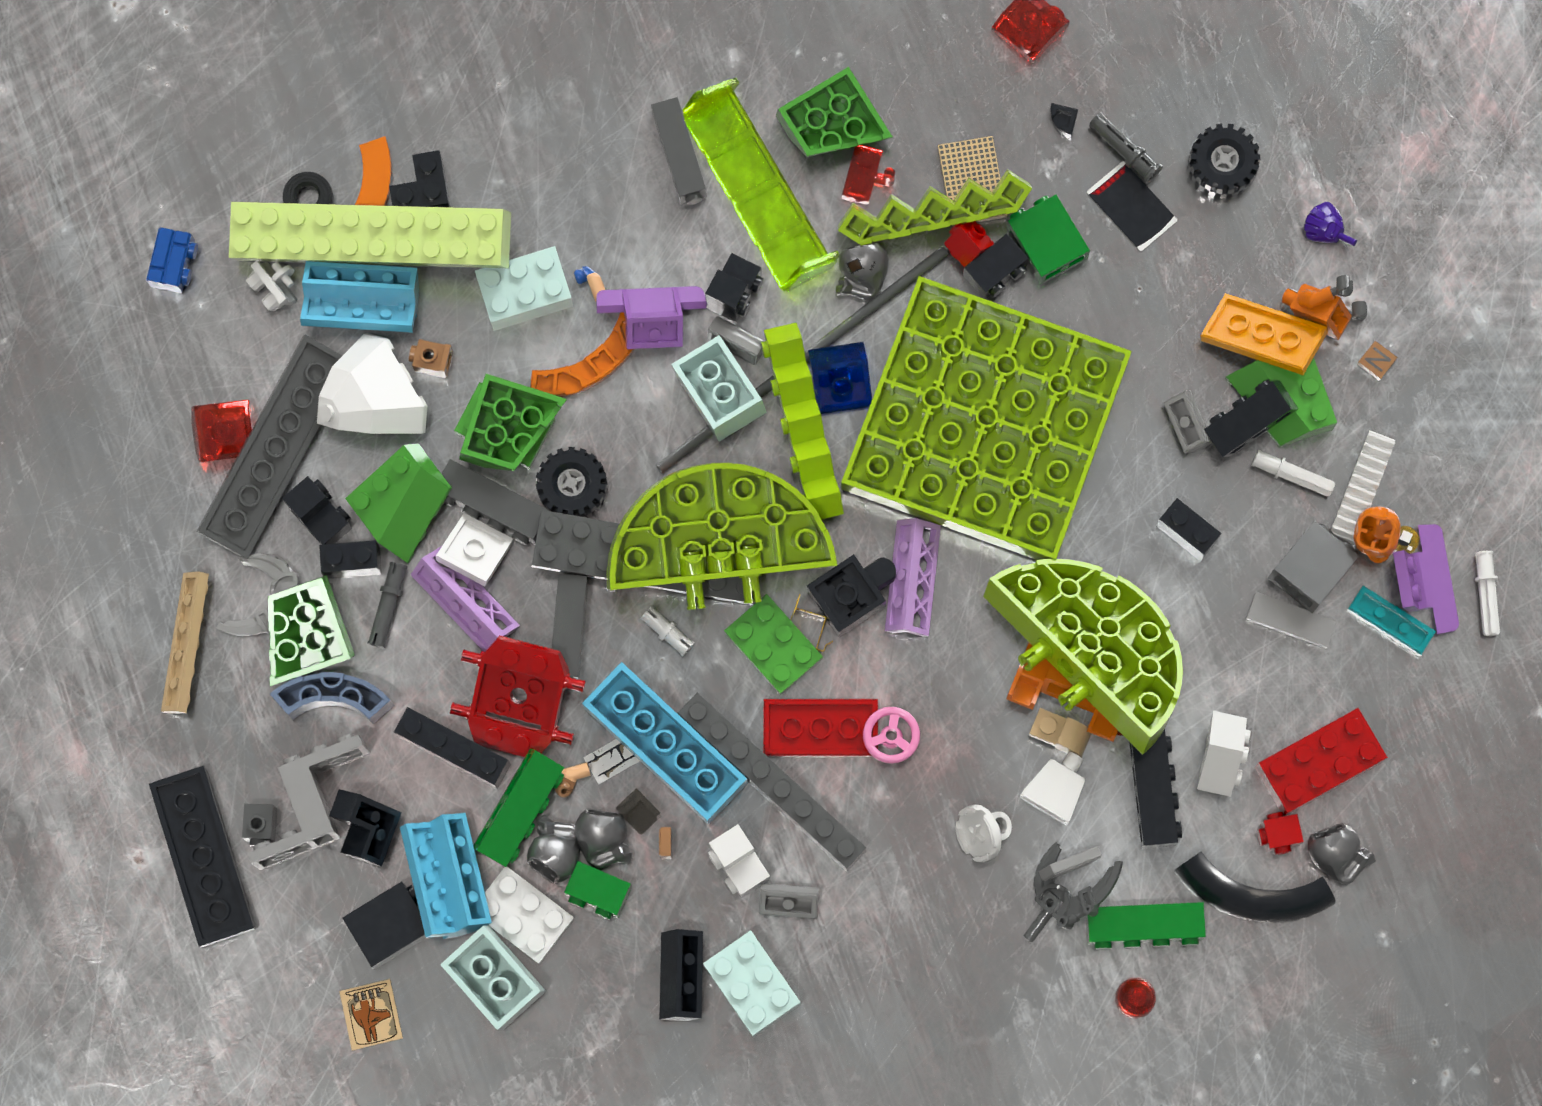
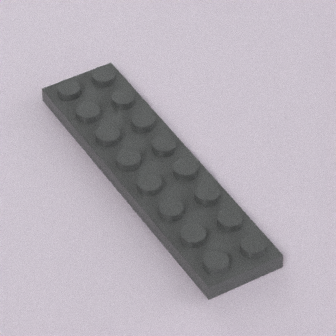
M306 334L302 336L199 525L197 533L248 559L320 424H317L319 395L332 366L342 355Z
M541 510L531 567L607 580L606 574L610 547L620 523ZM739 576L709 579L702 583L704 597L744 604L742 578H739ZM682 582L644 586L686 594V584ZM753 602V603H746V604H748V605H754V604H756V603Z

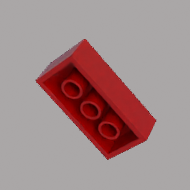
M1357 708L1262 760L1255 766V769L1279 811L1283 812L1284 816H1287L1383 763L1388 757L1360 709Z

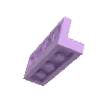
M918 518L897 520L892 561L896 568V578L889 587L885 631L890 633L908 632L923 637L929 636L941 525ZM923 529L930 530L928 544L923 540ZM922 556H924L927 562L924 572L919 566ZM919 584H921L924 590L921 600L916 594ZM918 612L921 618L920 628L913 626L914 614Z
M441 547L421 558L411 573V576L482 651H485L499 635L507 637L520 626L481 584L449 567L440 566L435 559ZM455 578L463 580L467 584V588L459 586L455 582ZM474 598L482 600L486 604V608L479 607ZM494 618L501 620L507 627L501 630L494 622Z

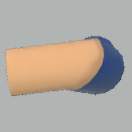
M582 266V269L574 271L575 279L578 284L584 282L589 284L596 302L597 293L605 290L600 275L590 267Z

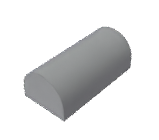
M719 316L715 317L708 328V341L720 335L732 354L753 365L757 364L763 354L761 347L763 340Z
M1186 390L1163 402L1185 454L1196 452L1212 444V440L1204 430L1206 428L1190 390Z
M761 883L759 914L817 918L819 888Z

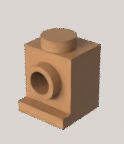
M419 339L417 346H411L409 362H413L412 367L416 372L447 378L453 349L449 344L443 345ZM431 352L434 353V356L431 359H425L424 354Z

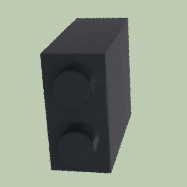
M402 881L342 917L373 969H377L426 939L419 907L416 903L415 890L412 885L406 887Z

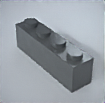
M449 459L442 475L452 488L444 504L452 507L455 503L463 508V513L475 519L480 516L488 521V526L500 532L505 529L512 533V538L524 545L530 542L535 545L541 510H549Z

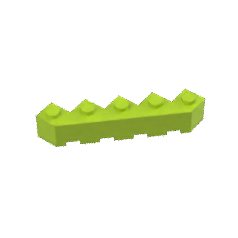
M1007 169L992 192L969 177L954 200L929 186L915 209L892 194L877 217L852 203L838 224V231L858 244L866 245L922 231L945 228L959 223L982 220L996 215L1010 214L1018 211L1032 190V186Z
M791 323L764 330L765 341L761 342L764 358H769L774 377V380H770L773 396L779 397L784 417L780 418L783 435L788 434L793 454L792 457H789L793 474H798L802 494L817 510L821 519L842 515L844 511L841 493L834 476L831 453L825 439L822 417L815 399L812 376L806 362L803 340L797 323Z

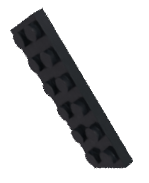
M205 766L149 783L198 946L202 948L255 930Z

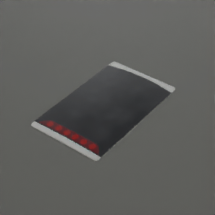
M1124 161L1087 191L1088 195L1140 251H1143L1177 222V218L1142 182L1134 171L1126 166Z

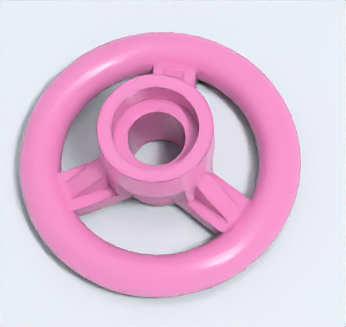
M885 707L874 712L866 721L863 729V741L866 749L875 759L884 763H899L911 757L916 751L920 741V729L915 718L906 710L898 707ZM890 715L889 726L883 728L880 735L872 737V729L875 723L882 717ZM899 717L904 719L910 726L912 733L910 744L903 739L902 731L897 727ZM890 731L895 732L897 738L895 740H888L886 734ZM882 744L887 749L899 747L903 752L896 755H887L880 752L875 746Z

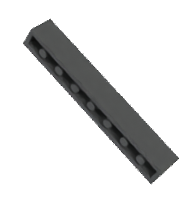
M698 692L678 712V715L742 773L758 792L846 873L866 852V847Z

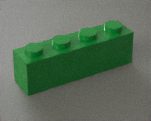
M530 748L475 841L474 849L504 867H507L508 863L512 864L520 853L518 846L522 839H527L535 827V824L532 822L538 813L542 814L550 801L547 797L552 788L556 789L564 778L562 771L565 767Z
M1204 902L1099 907L1098 914L1095 917L1086 915L1087 945H1094L1096 950L1112 949V944L1123 943L1124 948H1140L1142 942H1152L1153 947L1170 946V941H1181L1182 946L1199 945V940H1203L1206 937Z

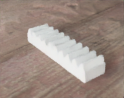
M1371 430L1368 431L1330 529L1337 539L1355 545L1353 537L1356 521L1359 515L1372 505L1396 440Z

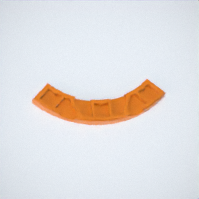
M384 136L359 145L363 162V178L355 205H387L390 194L389 186L391 183L392 164L388 143Z
M620 312L613 331L607 340L582 361L557 369L532 370L530 388L563 398L588 390L611 376L634 351V349L626 348V319L624 312Z

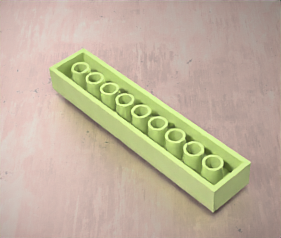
M231 202L229 258L238 261L258 260L263 262L306 263V261L366 265L509 269L511 212L504 209Z

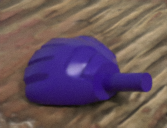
M1324 202L1315 206L1307 215L1304 224L1307 239L1320 243H1337L1339 240H1342L1352 246L1356 245V239L1343 233L1344 224L1342 216L1330 202Z

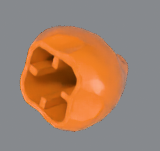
M1382 506L1367 508L1359 515L1353 539L1356 548L1361 553L1367 555L1372 562L1382 563L1388 560L1389 556L1398 547L1401 534V523L1398 515L1393 510Z

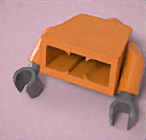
M1348 275L1338 276L1336 287L1328 286L1318 289L1303 284L1299 291L1288 288L1282 297V303L1290 306L1296 317L1327 326V335L1336 340L1340 339L1350 319L1361 321L1367 316L1365 301L1353 302L1351 304L1352 311L1349 312L1342 299L1336 296L1347 297L1352 294L1353 280H1350Z

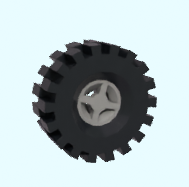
M1228 123L1227 128H1223L1222 124H1216L1215 129H1212L1211 126L1205 129L1204 134L1200 133L1196 138L1189 155L1188 162L1190 164L1188 170L1189 173L1193 174L1192 181L1194 184L1197 182L1200 184L1198 189L1202 192L1205 189L1209 190V196L1212 197L1215 196V193L1220 194V198H1226L1227 194H1231L1234 197L1238 195L1239 191L1244 192L1248 189L1249 184H1252L1259 168L1261 159L1260 154H1258V144H1253L1254 137L1251 134L1248 136L1244 134V128L1240 127L1238 131L1233 129L1234 124Z
M568 447L569 450L563 451V448L557 450L555 455L550 453L547 456V461L540 464V472H537L536 489L544 508L551 512L580 517L586 516L589 518L593 516L592 512L594 510L598 512L602 501L605 502L607 497V477L601 462L597 460L594 454L591 453L590 455L587 453V450L580 448V451L575 450V447Z

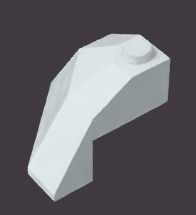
M365 333L332 366L319 395L317 424L337 430L369 434H422L426 430L427 404L422 396L418 397L411 385L414 381L404 364H399L392 352L395 348L388 338Z

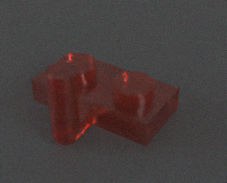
M863 145L855 146L842 199L869 205L874 183L888 187L894 184L895 170L893 168H886L884 174L877 173L883 150Z

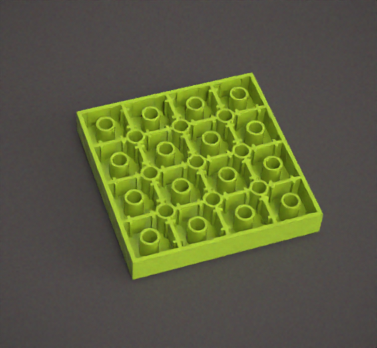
M919 276L841 481V490L1036 560H1056L1132 351Z

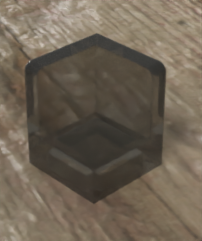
M637 788L616 807L617 812L622 815L639 835L644 834L661 817V813Z

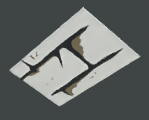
M617 739L583 757L598 784L640 761Z

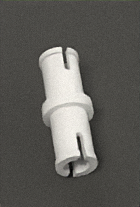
M653 605L640 618L659 634L658 638L661 641L666 640L682 657L695 644L676 627L677 624L674 621L670 622Z

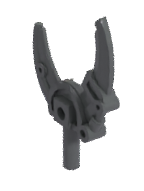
M1055 842L1048 849L1047 853L1043 855L1040 860L1041 863L1038 864L1035 872L1036 877H1034V887L1036 888L1035 901L1043 910L1023 936L1033 943L1052 916L1057 920L1058 926L1067 930L1072 929L1074 923L1080 921V918L1086 915L1095 917L1098 914L1100 904L1113 890L1121 873L1123 862L1115 861L1114 866L1108 868L1103 878L1093 888L1088 886L1079 891L1078 896L1073 897L1066 887L1055 884V878L1042 881L1039 874L1040 870L1057 862L1062 849L1059 847L1060 844Z

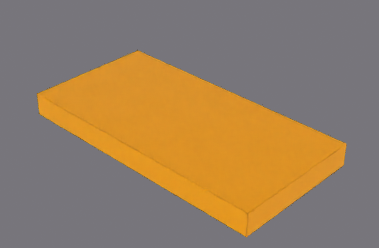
M1225 293L1200 336L1202 342L1304 375L1325 339L1328 329L1327 326Z

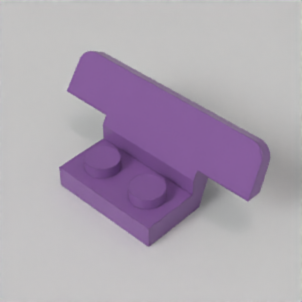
M698 286L602 290L597 293L596 306L597 313L624 312L627 349L683 347L682 310L706 309V298L703 289Z
M1436 524L1418 525L1422 552L1412 554L1407 553L1405 550L1393 552L1402 607L1408 612L1433 609L1437 634L1450 633L1458 628L1459 620L1441 527Z

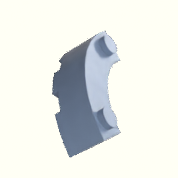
M320 672L319 674L300 676L284 683L270 693L292 720L314 708L340 706L362 714L374 724L395 706L374 685L363 679L336 672Z

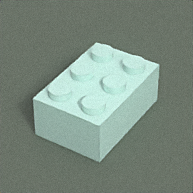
M555 246L509 260V269L482 268L475 270L493 331L573 307L572 298Z
M720 335L671 364L678 380L719 442L767 413L761 397Z
M483 925L440 964L497 1030H504L546 992L490 926Z
M751 930L703 963L705 969L753 1038L801 1005V1002Z

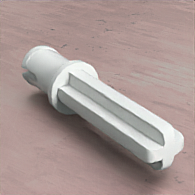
M1258 449L1251 466L1274 474L1276 479L1281 477L1326 497L1332 494L1335 487L1334 481L1285 461L1286 458L1284 457L1279 459Z
M1479 551L1475 553L1477 567L1475 582H1478L1482 631L1484 636H1496L1500 633L1495 585L1498 576H1495L1493 551Z

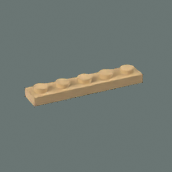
M204 572L183 573L161 712L169 714L187 713V707L190 703L191 682L195 673L196 651L199 647L200 626L204 617L205 595L208 591L209 574Z

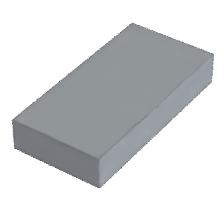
M1097 846L1052 863L1040 870L1039 874L1042 881H1047L1089 865L1101 858L1102 854Z

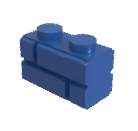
M162 227L158 229L146 278L150 287L182 293L184 285H189L191 280V269H188L190 259L196 258L198 244L195 243L192 234Z

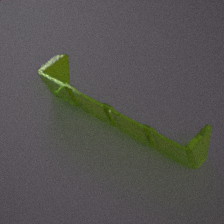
M733 78L699 90L692 95L682 110L686 126L701 152L705 154L710 168L728 199L735 206V211L751 239L761 251V256L780 289L790 292L830 270L836 264L840 254L838 251L827 253L734 92L740 83L739 80Z

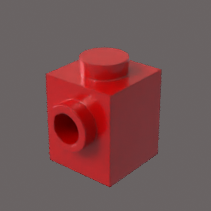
M976 221L956 224L949 231L951 236L944 243L950 250L951 255L963 267L967 266L994 244L986 234L985 229Z
M1283 812L1266 815L1267 820H1263L1260 824L1261 828L1257 829L1260 845H1265L1266 852L1274 851L1275 855L1292 852L1291 847L1300 846L1304 842L1298 814L1284 816Z

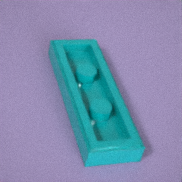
M1365 586L1361 587L1347 609L1351 614L1418 656H1421L1436 632Z

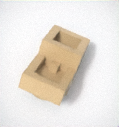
M1040 708L1029 736L1055 746V749L1065 753L1073 752L1082 758L1092 733L1087 732V726L1072 718H1064Z

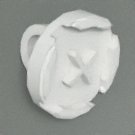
M981 805L965 807L959 812V821H956L955 826L957 840L962 850L966 854L970 853L974 857L972 859L976 862H986L995 858L1001 849V841L1008 838L1011 834L1012 824L1009 816L1001 811L991 813Z

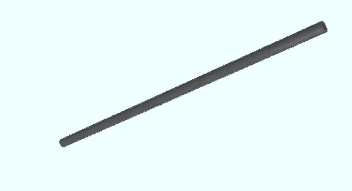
M941 246L804 351L806 362L811 361L917 280L919 276H922L949 255L947 250ZM773 376L755 388L761 398L772 390L770 380H774ZM709 426L704 427L657 463L656 467L663 474L714 435Z

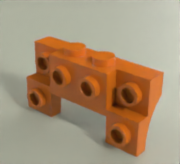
M1028 643L1025 652L1032 647L1030 643ZM1045 658L1033 667L1031 671L1024 669L1028 662L1024 666L1019 665L1006 699L1033 710L1040 692L1058 699L1060 694H1063L1073 685ZM1086 698L1078 703L1077 707L1093 713L1087 732L1114 742L1118 730Z

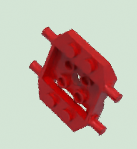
M500 635L480 654L463 650L461 661L472 663L479 667L472 704L465 706L452 702L450 714L462 716L468 720L475 743L483 747L522 757L527 755L530 748L542 753L551 742L555 741L572 745L574 733L558 730L560 706L565 689L568 688L583 693L586 681L570 677L569 669L561 651ZM515 688L523 689L527 694V699L523 701L517 700L513 696L512 690ZM491 712L500 716L503 715L527 723L541 725V729L490 717L486 713Z

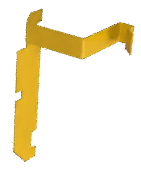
M799 594L798 599H797L796 604H795V607H794V610H793V613H792V616H791V619H792V617H793L795 611L798 610V611H801V612H805V613H808V614H811V615H815V616L824 618V619L826 620V617H825V616H822V615H819V614H815V613H812V612H809V611H806V610H802V609L797 608V604H798L799 597H800V594Z

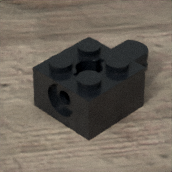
M853 554L808 584L807 591L840 638L886 607V600L880 591L894 582L896 568L894 563L885 557L878 558L863 568Z

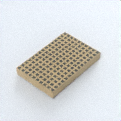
M993 136L938 145L945 192L948 198L955 199L968 177L992 192L1000 181V174ZM1007 214L992 216L986 219L977 220L976 222L978 223L1007 218Z

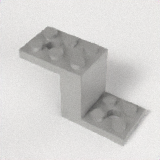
M353 733L339 737L337 739L338 743L327 747L326 744H322L312 748L309 755L301 758L299 755H294L283 760L284 765L279 766L278 770L302 831L297 833V830H291L280 835L281 840L270 844L268 840L254 845V851L248 853L252 865L262 870L340 838L333 818L329 817L330 809L317 774L370 754L366 743L359 735L354 736Z

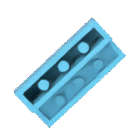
M306 261L302 280L304 300L300 316L301 326L413 333L419 301L417 268Z
M466 813L442 814L430 822L408 823L401 826L400 831L425 937L443 936V939L454 938L478 931L483 925L491 924L492 921Z

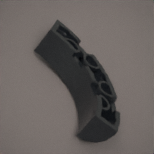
M1199 852L1174 870L1181 881L1196 896L1202 898L1221 912L1248 921L1281 923L1303 919L1322 912L1336 902L1323 876L1309 884L1293 889H1257L1236 882L1224 875L1202 852Z

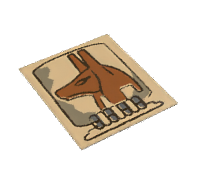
M390 979L339 991L352 1050L403 1038Z

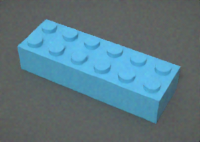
M622 662L582 703L584 709L708 825L748 784L747 778Z

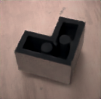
M440 150L412 155L416 181L389 186L392 206L451 208Z
M731 253L723 270H717L705 292L707 309L737 323L740 316L745 317L751 306L749 301L753 292L757 293L764 281V278L761 277V267Z
M307 476L282 499L290 511L321 545L335 544L352 529L347 522L351 518L341 506L335 508L330 503L333 497L318 479L313 482Z
M339 789L329 817L350 825L340 853L359 861L382 867L402 812L361 794Z

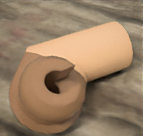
M585 762L563 769L564 778L555 789V792L562 798L568 797L578 779L591 776L588 763Z

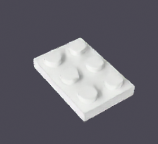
M509 867L503 868L485 892L492 921L488 926L538 964L544 960L575 919Z

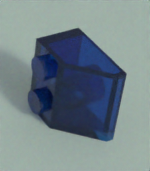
M864 342L808 350L815 399L821 414L870 407L872 393Z

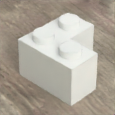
M1213 711L1207 732L1205 752L1199 771L1198 790L1231 797L1234 786L1239 787L1243 770L1239 769L1240 763L1246 764L1249 751L1247 746L1251 731L1246 730L1247 718Z
M738 824L709 842L711 851L707 852L708 857L717 871L723 868L728 876L724 882L733 895L738 892L742 898L761 886V883L764 884L770 880V875Z

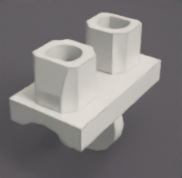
M258 260L251 265L254 271L248 276L246 282L254 291L258 292L266 285L270 292L261 300L267 310L276 311L283 305H293L297 301L288 289L294 285L290 278L294 273L291 265L282 267L279 262H275L271 266L268 262L260 263Z

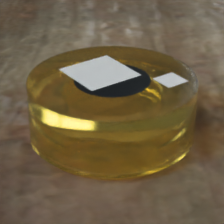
M1401 526L1399 544L1394 552L1405 550L1411 554L1415 551L1419 544V536L1413 528Z

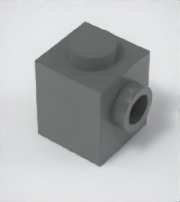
M244 804L242 838L250 842V846L268 840L275 842L277 808L272 804Z

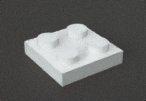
M463 513L437 553L436 561L486 586L513 544V538Z

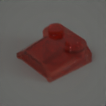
M1014 0L999 16L992 26V30L1033 64L1069 26L1070 21L1065 18L1060 8L1052 6L1044 0Z
M249 400L192 406L191 424L195 452L199 463L237 458L252 430Z

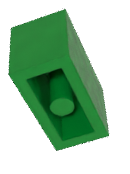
M578 861L564 894L570 897L569 903L583 909L585 904L596 908L594 912L596 915L610 920L612 916L619 918L632 885L629 882Z

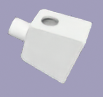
M1070 751L1062 764L1050 759L1023 790L1020 798L1067 825L1086 780L1077 774L1084 760Z

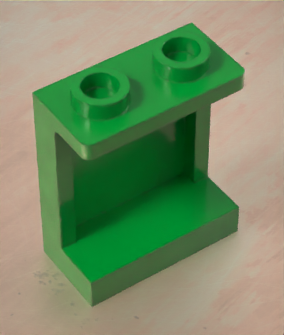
M1057 194L1050 198L1048 196L1041 197L1034 202V207L1026 211L1020 209L1010 215V220L1007 222L1009 233L1012 232L1024 253L1029 258L1035 270L1034 276L1039 284L1088 259L1090 253L1088 246Z

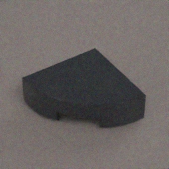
M1051 103L1050 116L1053 125L1061 134L1071 138L1078 109Z

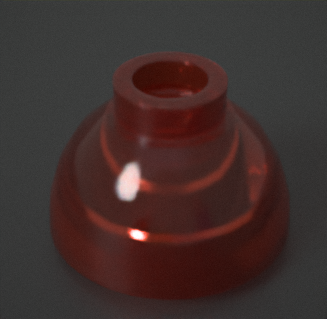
M1129 978L1119 985L1115 999L1119 1010L1124 1015L1131 1018H1142L1153 1010L1156 1003V994L1148 981L1142 978Z

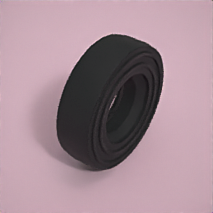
M301 172L294 175L288 180L283 190V203L299 204L297 200L298 193L306 187H312L317 190L319 197L315 204L333 203V191L330 184L323 176L314 172Z

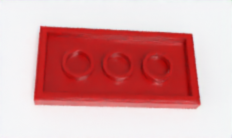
M764 699L763 753L767 757H873L865 747L863 729L868 718L878 710V699ZM878 721L873 726L872 737L878 736Z

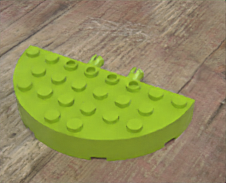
M707 463L691 466L664 477L641 494L631 505L620 522L611 543L606 574L607 589L617 590L682 582L686 584L687 610L696 609V604L698 609L706 608L702 585L705 580L739 576V578H742L744 604L762 602L759 576L761 574L837 566V560L831 536L819 513L809 500L791 484L770 472L756 467L735 463Z
M1070 559L1036 560L1033 564L1023 566L1018 564L991 577L983 597L1032 645L1030 649L1018 656L1020 665L1024 666L1028 662L1024 669L1031 671L1033 667L1046 658L1073 685L1058 696L1061 706L1068 702L1064 707L1065 710H1072L1074 706L1086 698L1142 755L1152 747L1164 731L1179 698L1183 678V665L1178 641L1174 639L1169 629L1171 625L1151 598L1137 586L1119 575L1116 578L1111 574L1103 572V568L1100 566Z

